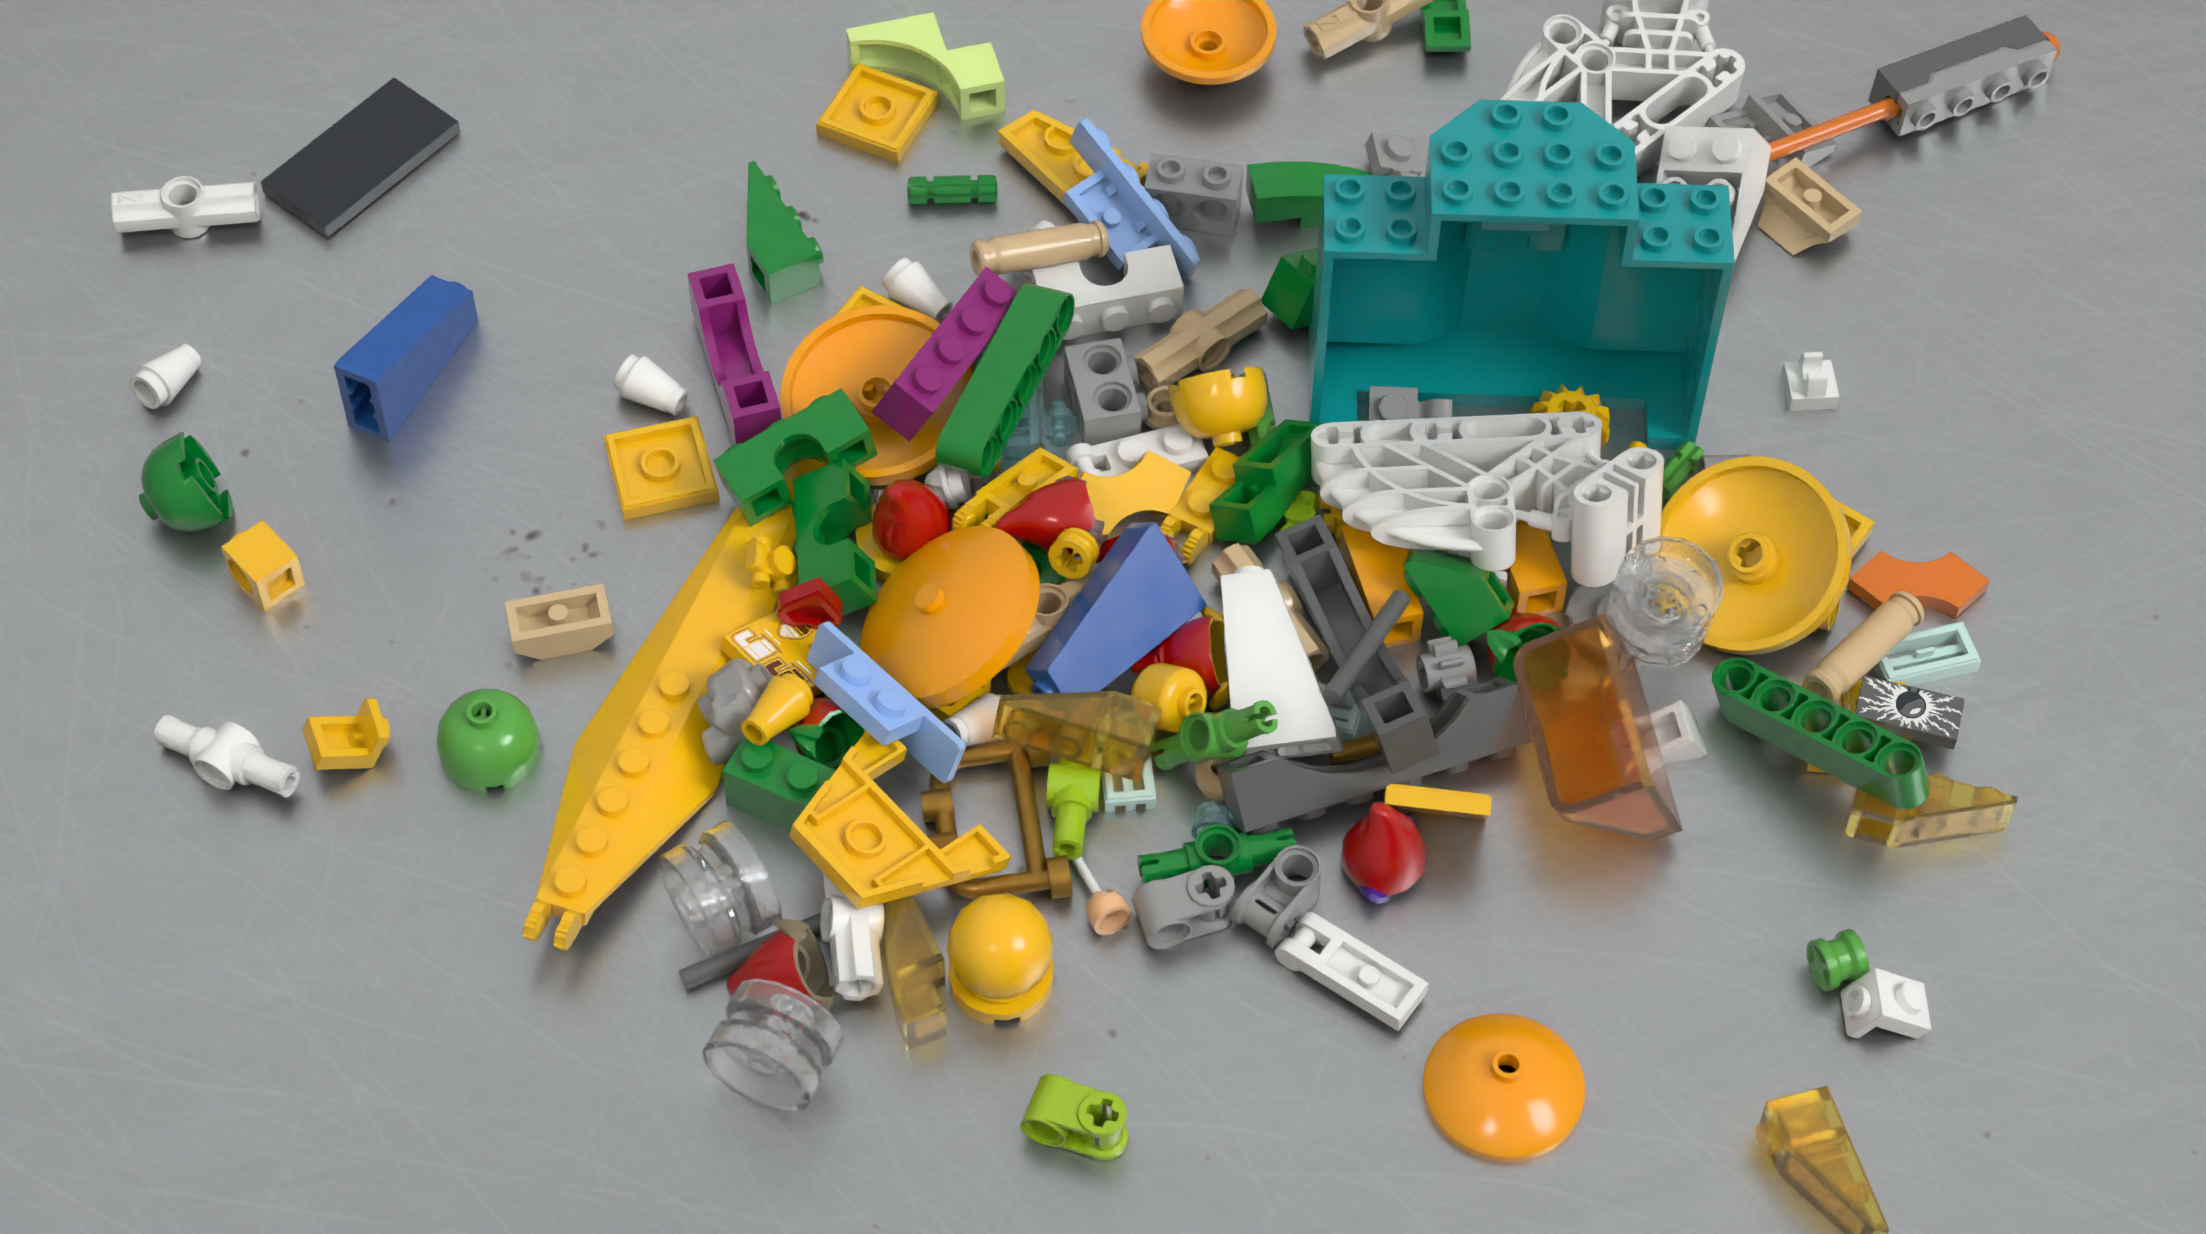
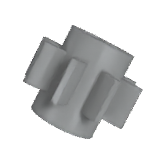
M1450 636L1427 641L1429 653L1417 656V673L1422 689L1426 693L1435 691L1436 698L1441 697L1442 702L1447 700L1453 690L1463 688L1464 685L1476 681V665L1470 647L1468 645L1458 647L1457 640H1452Z

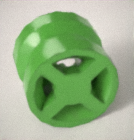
M1846 929L1840 931L1833 940L1826 941L1825 939L1818 938L1807 944L1806 951L1809 968L1817 985L1825 992L1837 989L1842 981L1849 979L1854 982L1869 972L1866 950L1854 930Z

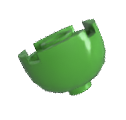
M477 689L465 693L449 705L439 721L437 751L444 773L457 786L475 793H487L486 787L503 785L504 790L515 787L532 773L540 759V734L529 707L518 697L499 689Z

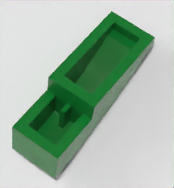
M1307 161L1247 164L1246 192L1256 224L1297 218L1300 229L1320 227L1324 174L1372 175V173L1336 164Z
M1285 419L1232 464L1236 482L1209 504L1217 539L1258 544L1276 526L1290 508L1311 471V433L1317 426L1324 423Z

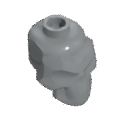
M732 659L709 676L706 683L707 693L697 700L701 713L711 725L702 733V741L706 754L714 765H720L731 758L745 737L741 729L742 722L750 715L769 681L773 678L768 669L761 663L753 666L745 659Z

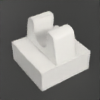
M1822 351L1803 352L1799 361L1784 362L1781 376L1789 411L1837 409L1840 397L1832 361L1823 360Z

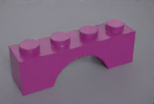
M732 263L687 273L692 313L733 444L735 445L744 443L764 432L772 423L781 420L782 417L781 407L769 371L764 372L757 353L745 296L735 265Z
M985 267L872 410V413L910 442L996 333L1018 291L988 267Z

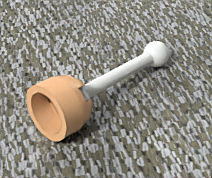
M1082 857L1072 860L1092 894L1087 901L1086 913L1095 932L1099 935H1109L1124 928L1132 918V910L1125 898L1112 889L1102 891Z

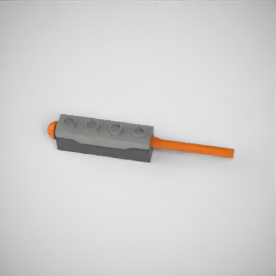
M2024 15L1878 68L1868 99L1871 103L1870 105L1769 142L1768 144L1771 146L1769 162L1880 120H1885L1888 124H1891L1890 127L1898 136H1902L1915 130L1927 129L1932 124L1947 118L1962 116L1982 105L2000 102L2007 96L2028 88L2035 89L2046 82L2050 76L2052 64L2060 54V43L2053 34L2041 32L2029 17Z

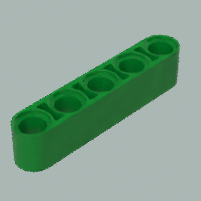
M1029 283L1021 286L940 433L935 453L938 466L985 478L991 474L1071 325L1075 309L1073 294Z
M1741 657L1730 658L1721 662L1714 669L1712 683L1724 718L1732 724L1892 807L1912 809L1920 806L1928 798L1930 782L1923 755L1919 747L1914 743L1748 659Z

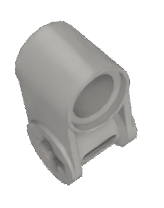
M1293 845L1283 849L1259 878L1251 883L1240 895L1232 909L1231 921L1237 925L1247 924L1267 938L1266 943L1268 946L1276 949L1284 938H1289L1295 929L1296 923L1305 912H1308L1316 904L1320 896L1321 861L1319 856L1312 849L1301 845ZM1293 875H1301L1306 877L1307 880L1293 882L1287 878Z
M1207 865L1171 878L1153 880L1139 887L1132 894L1131 901L1149 946L1154 949L1171 948L1183 941L1227 928L1233 922L1230 916L1235 905L1233 899L1235 892L1234 878L1223 867ZM1208 879L1209 888H1204V881ZM1219 909V917L1215 918V910Z

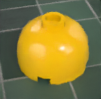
M1244 367V377L1235 378V374L1230 373V369L1179 380V386L1170 384L1168 390L1177 421L1186 432L1194 437L1212 439L1214 447H1225L1243 442L1241 433L1256 427L1264 417L1266 410L1267 386L1263 368Z

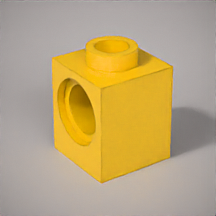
M263 520L248 530L237 533L228 543L221 546L230 576L264 612L305 586L298 556Z

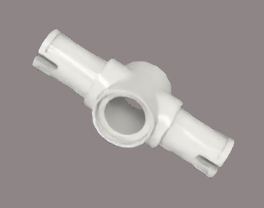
M167 714L159 720L154 730V739L157 740L156 743L158 745L188 756L196 773L203 780L218 789L230 790L235 782L242 785L252 783L287 798L298 786L300 774L297 772V767L264 755L258 740L248 730L230 721L223 722L218 730L209 726L199 728Z

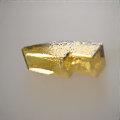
M913 896L889 901L886 905L885 950L889 994L896 1023L907 1050L910 1051L947 1036L946 1008L936 990L946 985L944 957Z

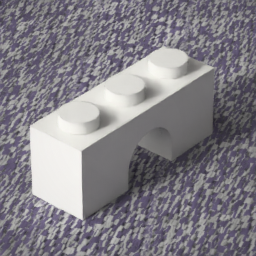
M1170 245L1124 253V279L1109 286H1100L1089 282L1083 276L1078 261L1032 269L1033 285L1069 292L1074 296V315L1063 340H1071L1078 336L1106 331H1119L1127 327L1154 322L1163 323L1183 315L1184 285Z

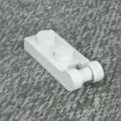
M1180 424L1093 446L1088 443H1078L1068 448L1064 455L1066 462L1078 468V478L1084 471L1102 477L1126 473L1135 466L1141 456L1148 450L1191 471V473L1199 471L1209 456L1201 438H1196L1189 434ZM1106 466L1107 471L1102 472L1097 468Z
M1305 912L1295 925L1297 932L1292 938H1284L1275 950L1277 960L1286 968L1292 971H1302L1399 1031L1428 992L1429 983L1313 912ZM1320 944L1325 947L1320 954L1310 949L1313 945Z

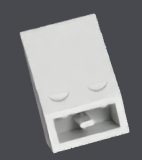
M1666 126L1656 184L1728 186L1734 260L1736 261L1764 192L1771 146L1754 128Z

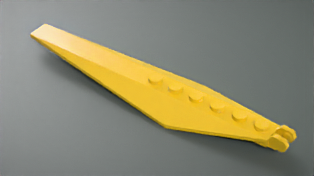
M801 460L793 464L784 475L792 502L794 501L793 479L816 470L807 460ZM791 504L751 527L737 507L734 509L576 741L536 901L533 903L529 914H527L523 925L522 936L525 939L534 942L539 940L553 915L561 918L554 933L553 946L567 952L582 925L586 926L594 910L718 792L723 777L722 770L728 760L720 765H714L706 754L702 733L711 725L701 713L697 700L707 693L706 683L709 676L731 661L720 649L723 635L763 618L776 610L778 597L773 595V582L775 581L770 580V586L766 589H755L750 586V575L752 572L745 570V543L755 536H766L771 539L772 548L779 545H788L793 548L794 541L796 540V523Z

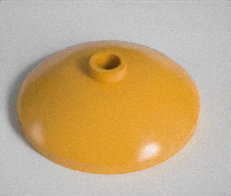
M1152 0L1144 12L1141 23L1142 44L1152 62L1173 77L1203 85H1216L1237 81L1260 69L1270 58L1275 47L1277 35L1275 17L1264 0Z
M1504 1013L1485 1014L1469 1018L1453 1026L1433 1046L1427 1058L1423 1074V1098L1435 1126L1454 1145L1467 1153L1486 1160L1519 1162L1537 1158L1552 1151L1572 1133L1580 1119L1584 1106V1074L1573 1050L1557 1033L1547 1026L1519 1015ZM1509 1065L1514 1067L1516 1071L1505 1073L1499 1069V1066Z

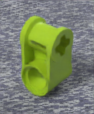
M1044 1074L1039 1078L1020 1123L1021 1131L1028 1138L1039 1144L1063 1148L1100 1161L1113 1160L1123 1154L1129 1140L1126 1127L1127 1109L1124 1101L1112 1092H1105L1075 1083L1068 1078L1055 1074ZM1107 1106L1111 1107V1115L1107 1114ZM1095 1138H1099V1141H1100V1146H1099V1147L1096 1145V1140H1095Z

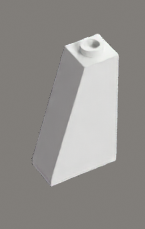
M1244 566L1236 569L1234 574L1221 575L1231 708L1240 710L1253 705L1255 702L1266 700L1274 706L1277 714L1266 718L1265 722L1271 719H1278L1277 729L1272 733L1262 734L1249 739L1247 748L1240 757L1261 750L1268 751L1285 759L1344 752L1343 740L1328 703L1322 695L1321 686L1271 569L1264 570V568L1259 566Z

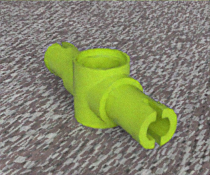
M1074 717L1066 722L1063 752L1057 758L1056 763H1050L1048 771L1046 809H1051V814L1055 818L1052 852L1055 856L1067 855L1068 860L1078 859L1082 856L1086 822L1091 819L1092 812L1098 813L1100 803L1102 767H1097L1096 760L1093 758L1095 723L1084 717Z

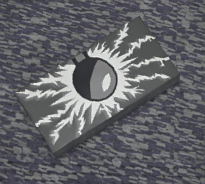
M1864 675L1855 714L1902 738L1954 750L1965 699Z

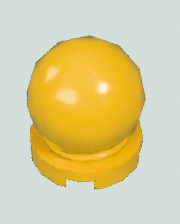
M1010 893L982 895L960 910L948 935V981L952 989L954 1002L967 1016L989 1025H994V1020H1010L1020 1017L1021 1022L1028 1020L1041 1010L1051 995L1054 970L1052 960L1054 940L1045 917L1031 901Z

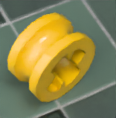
M1068 528L1061 532L1057 540L1051 545L1048 552L1049 562L1058 574L1066 578H1083L1097 561L1099 546L1090 533L1080 528ZM1066 548L1073 549V553L1069 554ZM1077 552L1080 554L1081 559L1074 558Z

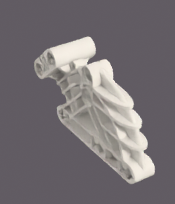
M1604 0L1600 19V37L1573 16L1560 14L1550 17L1544 23L1541 40L1523 57L1512 75L1506 93L1500 100L1573 102L1576 100V102L1586 105L1611 125L1612 100L1644 101L1613 124L1615 128L1635 142L1638 177L1660 160L1666 126L1704 127L1710 116L1722 114L1738 100L1746 65L1743 57L1732 49L1720 48L1714 50L1716 44L1708 27L1710 15L1707 12L1709 0ZM1614 41H1618L1620 44H1622V47L1611 46H1613ZM1697 42L1702 52L1690 51L1692 44ZM1681 105L1691 106L1671 122L1666 124L1657 123L1675 108Z
M1576 411L1331 422L1317 426L1311 433V476L1314 482L1321 485L1320 496L1322 500L1332 507L1342 509V518L1348 525L1359 530L1371 532V536L1375 540L1387 545L1408 549L1468 551L1472 564L1477 568L1485 571H1501L1511 567L1515 562L1516 523L1521 520L1528 522L1530 527L1551 531L1552 539L1557 542H1568L1571 540V576L1573 580L1587 587H1599L1611 583L1625 572V565L1629 567L1634 566L1636 558L1642 560L1660 544L1664 471L1663 456L1654 449L1635 447L1623 451L1611 461L1607 459L1602 460L1600 458L1602 423L1594 414Z

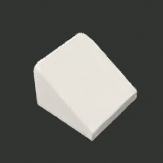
M1682 700L1636 720L1645 753L1651 765L1696 759L1707 755L1696 716Z

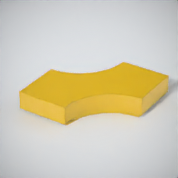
M1149 450L1141 456L1131 470L1117 476L1102 477L1084 471L1079 478L1087 487L1096 523L1088 531L1105 539L1109 536L1114 526L1127 516L1138 513H1151L1167 517L1171 509L1176 507L1191 471Z

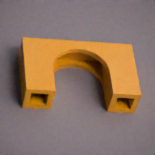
M1519 520L1516 523L1515 562L1511 567L1501 570L1507 573L1506 590L1515 602L1514 607L1520 613L1529 612L1544 616L1562 612L1567 580L1548 532L1530 527L1528 522ZM1351 526L1343 527L1340 533L1339 551L1372 621L1394 590H1402L1410 597L1409 605L1384 639L1385 646L1391 648L1419 642L1424 612L1418 596L1409 588L1403 574L1405 571L1403 564L1412 549L1387 545L1375 540L1371 536V532L1359 530Z

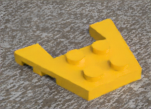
M864 730L862 737L856 745L851 746L842 758L840 766L831 778L824 782L793 823L789 835L858 910L1001 872L1007 868L1011 855L981 824H978L944 848L939 849L873 781L902 762L907 748L899 740L883 747L866 730Z

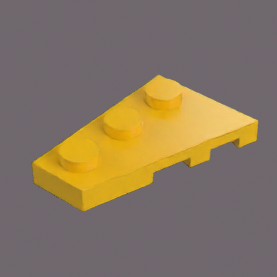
M1033 109L998 130V144L1067 207L1062 200L1065 192L1093 175L1094 172L1070 143L1075 129ZM1112 147L1123 163H1127L1134 168L1139 176L1140 184L1144 187L1149 164L1142 161L1138 166L1122 158L1121 151Z

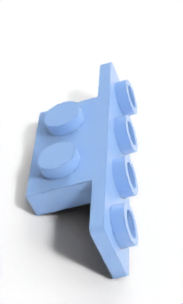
M1088 118L1079 121L1071 136L1070 143L1094 174L1066 191L1062 199L1080 223L1089 224L1093 220H1099L1105 225L1109 236V250L1106 255L1119 271L1124 268V253L1170 245L1182 282L1190 279L1201 261L1192 240L1186 235H1181L1169 220V215L1163 204L1157 199H1152L1140 184L1139 176L1134 168L1127 163H1123L1112 149L1111 142L1105 132L1098 127L1095 128Z
M827 621L820 624L807 656L808 662L818 671L814 684L883 747L899 740L907 748V752L940 782L946 783L952 780L965 751V742L831 622Z

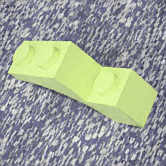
M934 12L846 29L847 56L851 71L857 63L880 71L900 73L922 80L939 90L953 104L961 121L1005 112V81L991 42L947 50Z

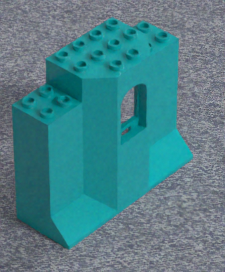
M1478 100L1430 135L1425 177L1324 174L1312 322H1309L1308 422L1357 421V403H1368L1370 386L1418 388V402L1431 399L1452 400V405L1532 408L1534 403L1539 402V398L1544 390L1556 393V390L1562 383L1568 391H1576L1582 385L1584 395L1599 394L1601 406L1608 407L1609 410L1643 411L1645 445L1647 448L1676 450L1685 441H1691L1695 444L1735 264L1729 187L1723 185L1637 183L1635 142L1581 102Z

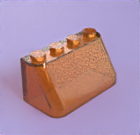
M1605 613L1524 644L1514 658V671L1548 800L1557 814L1568 822L1646 841L1658 840L1683 831L1635 660Z

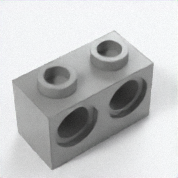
M1151 153L1144 189L1152 199H1157L1163 204L1173 225L1178 230L1235 237L1241 206L1243 165Z
M1121 338L1065 346L1064 378L1082 443H1088L1093 446L1141 434V422L1148 421L1147 402L1144 392L1136 393L1134 384L1138 383L1136 362L1133 355H1125Z

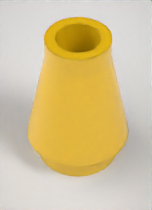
M790 673L772 678L750 715L741 724L745 737L753 744L763 746L775 735L804 719L810 713V706L814 700L810 687L800 677Z

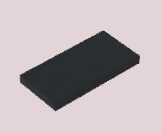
M394 77L261 181L263 193L328 238L460 132L459 122Z

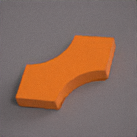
M1880 551L1849 578L1847 589L1875 610L1882 603L1887 602L1894 592L1906 591L1914 595L1920 601L1923 608L1937 610L1953 619L1959 616L1987 590L1990 580L1952 552L1937 560L1917 563L1899 560Z

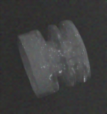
M1659 536L1647 539L1628 551L1618 569L1613 588L1605 605L1604 626L1613 646L1625 658L1643 667L1660 669L1684 664L1696 655L1708 635L1713 619L1723 599V578L1716 561L1702 547L1679 537Z

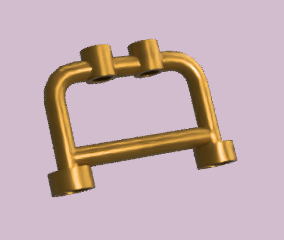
M1045 725L1025 728L1026 738L967 746L957 769L1009 761L1026 871L975 878L949 885L956 894L977 899L982 895L1010 893L1013 895L1050 889L1052 899L1073 896L1067 855L1045 857L1031 768L1049 766L1051 763ZM930 773V790L920 792L924 823L935 821L936 834L926 836L939 849H942L958 838L950 781L942 783Z

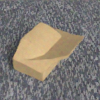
M1795 157L1766 177L1763 192L1764 204L1757 226L1792 256L1816 244L1829 243L1860 224L1863 211Z
M604 583L504 601L515 654L539 660L591 651L614 635Z

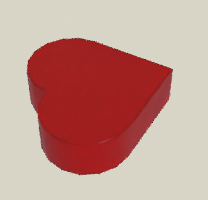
M817 577L780 593L777 600V616L780 621L790 626L809 625L814 629H818L820 624L829 621L836 627L842 622V600L820 577Z

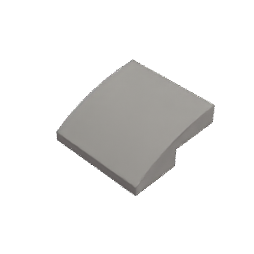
M1782 87L1749 94L1742 109L1710 116L1705 127L1754 128L1769 143L1815 126L1818 123ZM1832 138L1771 161L1768 164L1767 176L1795 157L1806 166L1811 167L1832 153L1838 144Z

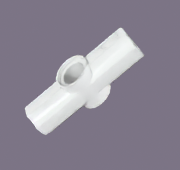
M179 176L167 181L162 189L114 192L111 197L113 224L116 233L171 229L175 235L181 238H193L205 233L212 225L260 221L259 195L256 182L202 186L197 179L191 176Z
M823 873L826 898L821 910L820 933L823 942L830 943L834 991L840 993L844 1000L862 1001L869 996L878 995L883 987L879 948L884 929L883 903L858 910Z

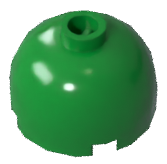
M180 432L158 445L145 460L141 474L144 492L139 494V500L144 511L152 520L160 518L165 525L182 533L202 532L232 518L234 512L228 489L219 495L214 479L221 475L217 466L207 451L193 436L189 435L184 438V432Z

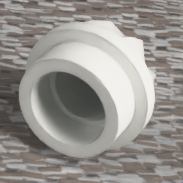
M937 466L932 472L927 474L924 484L935 490L948 509H959L961 503L972 499V488L968 473Z

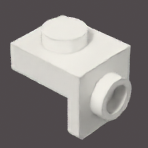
M1874 968L1841 991L1846 1033L1850 1037L1860 1038L1875 1027H1880L1919 1039L1932 1030L1924 983Z

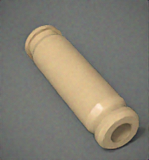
M1093 220L1089 224L1075 223L992 237L987 241L979 239L975 240L970 246V262L974 273L979 276L985 267H988L996 275L1088 260L1092 256L1101 258L1108 253L1109 236L1105 225L1099 220Z
M1894 592L1887 602L1882 603L1818 663L1817 668L1811 669L1806 674L1805 685L1807 690L1836 703L1840 699L1841 694L1848 692L1911 633L1913 626H1918L1923 621L1924 609L1920 601L1909 592Z

